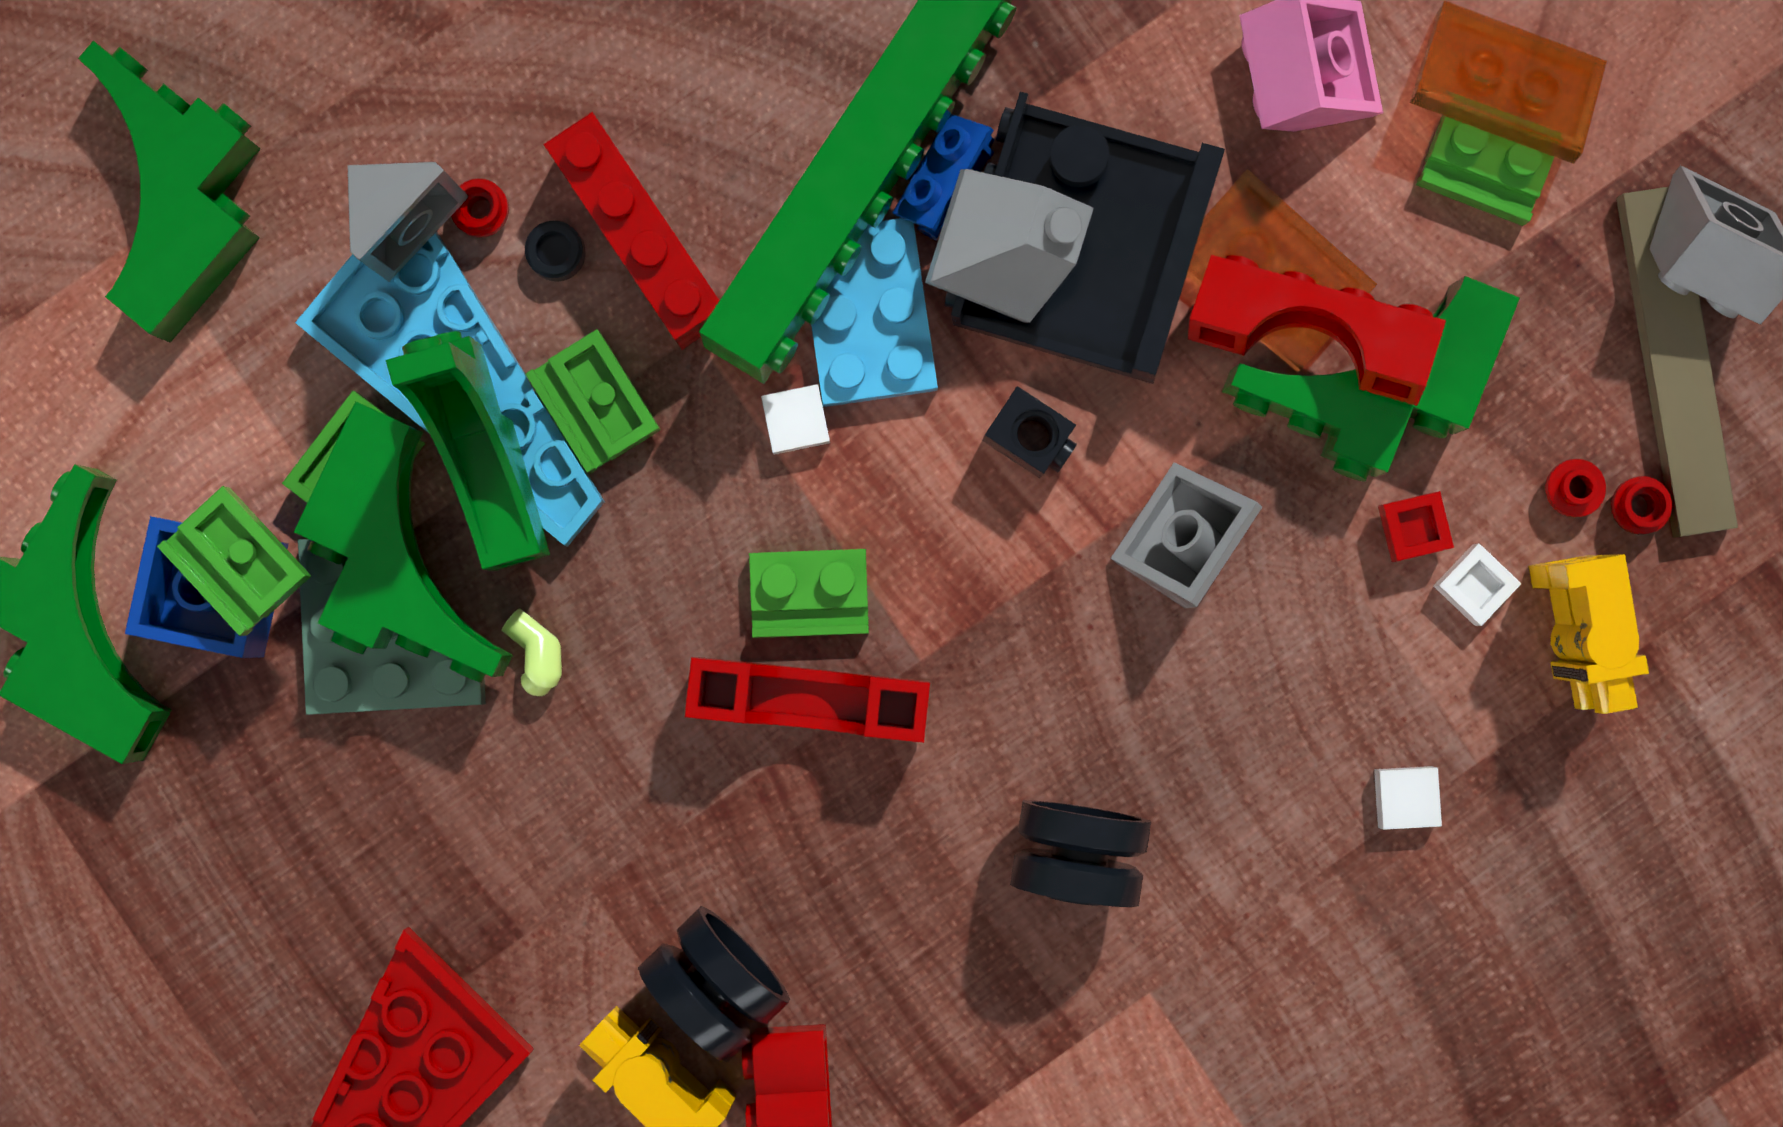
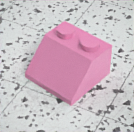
M1275 0L1239 15L1243 32L1242 51L1249 62L1254 88L1253 107L1260 119L1261 129L1295 132L1383 114L1361 1Z

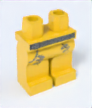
M1625 554L1585 555L1529 565L1532 588L1549 589L1555 618V625L1551 632V646L1554 653L1561 659L1551 661L1553 679L1570 681L1575 709H1595V713L1608 714L1638 708L1632 676L1649 674L1646 655H1636L1639 650V634Z
M616 1006L580 1043L579 1046L602 1067V1070L592 1081L605 1093L614 1086L615 1095L619 1101L645 1127H718L726 1118L737 1096L721 1079L710 1090L701 1084L680 1064L679 1053L674 1045L663 1038H657L662 1029L650 1017L639 1028Z

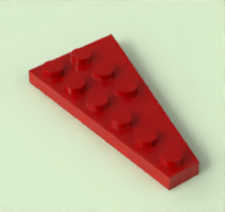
M407 927L403 930L394 948L395 952L383 977L378 981L370 998L372 1000L356 1033L350 1039L314 1114L311 1127H460L530 1055L534 1048L410 927Z

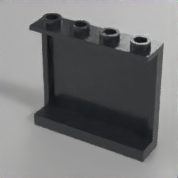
M1020 92L1015 109L1005 107L1000 119L996 141L1004 143L998 164L988 162L984 173L1045 186L1094 209L1076 266L1031 322L1024 323L947 292L945 307L952 308L951 318L953 325L1153 384L1225 149L1202 143L1200 151L1197 152L1030 105L1029 94ZM1072 125H1088L1097 129L1107 141L1109 147L1108 166L1103 176L1094 184L1086 187H1072L1061 182L1054 174L1050 163L1051 145L1055 137L1065 128Z

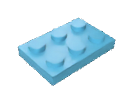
M899 218L881 221L876 228L868 225L857 241L862 247L854 265L845 276L839 273L835 275L825 292L830 294L828 303L817 321L811 325L823 407L938 390L914 223Z

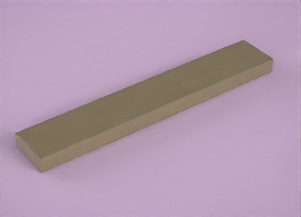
M1669 187L1623 193L1616 200L1663 481L1672 499L1670 523L1672 535L1675 538L1738 528L1700 298L1698 294L1692 291L1688 295H1681L1668 288L1658 277L1660 270L1650 251V245Z

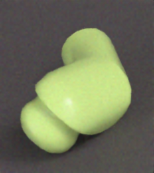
M519 608L506 621L501 631L525 649V673L521 676L522 687L533 696H544L548 694L551 688L557 686L561 678V645L552 633Z

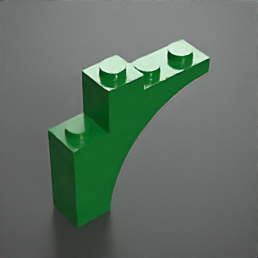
M92 41L78 59L96 75L120 109L132 137L140 174V209L134 241L123 270L105 297L150 335L171 343L260 238L244 225L250 218V215L223 194V192L261 148L245 136L252 126L226 104L222 103L215 111L200 98H197L190 105L164 83L155 91L142 80L149 70L120 46L111 54L95 41Z
M1467 276L1462 277L1449 286L1444 299L1433 314V317L1446 320L1425 390L1417 406L1360 390L1356 369L1335 374L1302 376L1264 371L1239 363L1230 370L1222 392L1235 397L1233 405L1250 414L1266 417L1267 412L1271 411L1288 418L1287 427L1300 434L1313 438H1320L1322 432L1328 434L1320 456L1335 462L1333 467L1335 472L1354 480L1366 482L1368 475L1376 477L1388 473L1409 418L1414 419L1413 428L1437 438H1446L1448 433L1453 435L1469 429L1520 297Z
M453 331L419 339L402 346L404 355L386 360L392 385L400 390L415 408L442 458L464 512L482 569L497 571L549 556L550 552L514 424L511 419L500 412L482 345L470 336L462 338L461 332Z
M355 401L294 530V533L311 540L307 548L309 552L340 565L344 556L348 557L317 624L334 631L330 639L332 642L359 654H364L367 647L386 649L395 632L399 634L395 641L396 645L428 658L431 650L452 658L449 669L469 679L482 683L485 675L491 677L503 676L513 655L482 637L455 613L431 579L419 551L411 515L410 487L413 462L418 442L423 432Z
M74 464L72 470L65 472L55 483L50 495L53 503L43 521L35 524L26 534L21 545V551L24 553L22 558L0 557V628L27 642L26 646L17 650L8 661L3 673L4 678L7 680L0 690V696L121 764L144 761L172 709L161 704L147 692L129 672L107 634L99 609L94 571L96 541L107 500L117 480L98 469Z

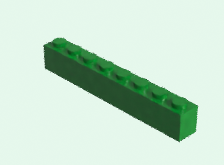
M1012 0L917 1L702 326L699 334L704 348L765 384L773 370L779 374L785 370L798 347V343L793 341L805 321L812 325L820 317L830 297V294L825 292V290L837 273L845 276L852 268L862 247L857 241L868 225L876 228L884 219L893 201V197L889 195V192L899 177L905 180L909 179L920 163L924 153V149L920 147L921 143L931 129L938 133L949 119L955 106V101L951 97L961 82L970 85L979 73L986 54L981 51L992 35L999 39L1009 27L1016 12V7L1011 4Z

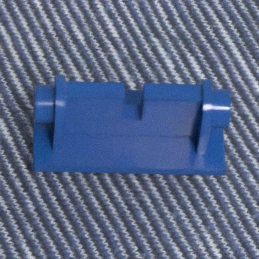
M951 114L943 128L938 132L892 214L918 224V231L933 240H937L944 224L960 170L969 169L981 172L987 159H991L994 154L990 148L994 142V138L991 136L994 130L989 126Z

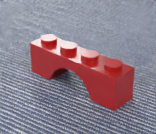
M591 112L543 145L676 343L683 350L701 338L699 331L720 300L594 113Z
M1211 254L1189 319L1188 340L1244 356L1259 340L1275 331L1287 328L1313 329L1330 336L1347 351L1354 363L1360 390L1417 406L1425 390L1446 320L1433 317L1432 312L1418 305L1401 304L1397 307L1375 301L1370 293L1361 289L1346 287L1336 290L1318 285L1312 277L1300 272L1286 271L1279 274L1259 268L1256 262L1243 256L1228 255L1222 258Z
M691 657L685 717L743 724L802 727L865 737L924 743L930 682L715 658Z

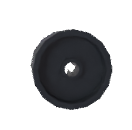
M1023 800L1018 832L1030 841L1053 846V850L1028 848L1016 852L1010 885L1023 891L1068 903L1092 906L1137 907L1140 902L1143 874L1135 866L1108 859V856L1138 857L1146 853L1151 821L1124 813L1085 806Z
M700 906L677 929L682 949L662 943L638 967V970L651 995L669 1017L701 1048L718 1060L729 1062L752 1037L746 1017L756 1022L768 1024L789 1003L790 997L775 973L759 954L723 919L711 910Z

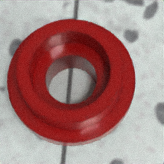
M471 179L461 184L459 187L469 197L451 215L455 225L465 234L477 238L488 237L497 233L504 226L509 215V203L505 193L498 185L486 179ZM479 200L488 201L490 203L488 215L481 219L473 218L471 209L474 203Z
M1570 459L1559 463L1551 470L1546 480L1545 492L1550 505L1557 512L1568 517H1582L1593 513L1600 507L1606 494V482L1602 472L1593 463L1583 459ZM1574 477L1580 478L1585 483L1586 491L1582 498H1576L1570 492L1569 485Z
M1647 476L1630 478L1617 487L1612 496L1611 510L1615 521L1625 531L1638 535L1650 534L1661 529L1669 520L1672 512V499L1669 491L1660 481ZM1637 495L1643 497L1647 502V511L1642 517L1636 515L1632 510V501Z

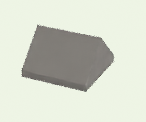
M436 162L347 165L350 252L359 261L390 282L469 196Z
M1174 462L1111 559L1183 608L1197 607L1262 509V506L1258 502Z

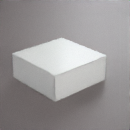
M818 384L761 396L774 455L830 443Z
M1478 543L1473 544L1434 584V587L1473 625L1482 626L1521 583Z
M1437 767L1374 770L1378 828L1387 830L1442 826Z

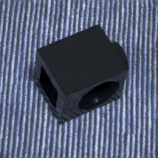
M1017 386L985 433L982 441L1040 479L1048 467L1058 473L1075 449L1077 443L1068 437L1076 424ZM1028 421L1041 423L1049 434L1047 447L1040 451L1025 449L1018 440V427Z

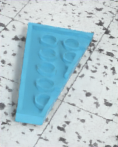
M437 231L390 282L363 264L352 254L295 322L426 432L428 430L415 408L401 391L392 385L386 360L404 355L402 346L419 339L453 331L461 332L462 338L470 336L482 345L501 414L513 421L542 527L564 546L568 547L605 503Z

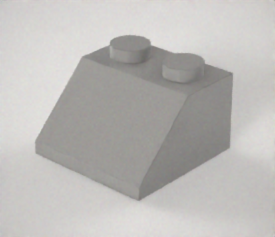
M1680 165L1672 176L1650 245V251L1660 270L1658 273L1659 279L1668 288L1681 295H1688L1692 291L1706 298L1707 302L1716 311L1726 317L1734 319L1741 315L1761 325L1783 299V225L1775 212Z

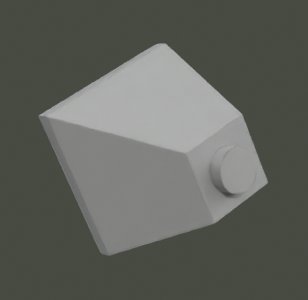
M961 169L925 283L1024 323L1031 322L1076 266L1094 208L1045 186L974 170Z

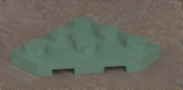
M298 540L299 563L311 575L300 586L306 715L486 704L485 677L481 683L449 669V666L453 659L434 650H431L428 658L410 652L395 644L399 635L395 632L386 649L367 647L364 654L353 652L332 642L330 639L334 631L317 623L348 557L344 556L341 565L333 563L307 550L311 540Z

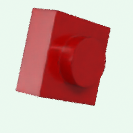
M1440 491L1378 506L1391 562L1454 548Z

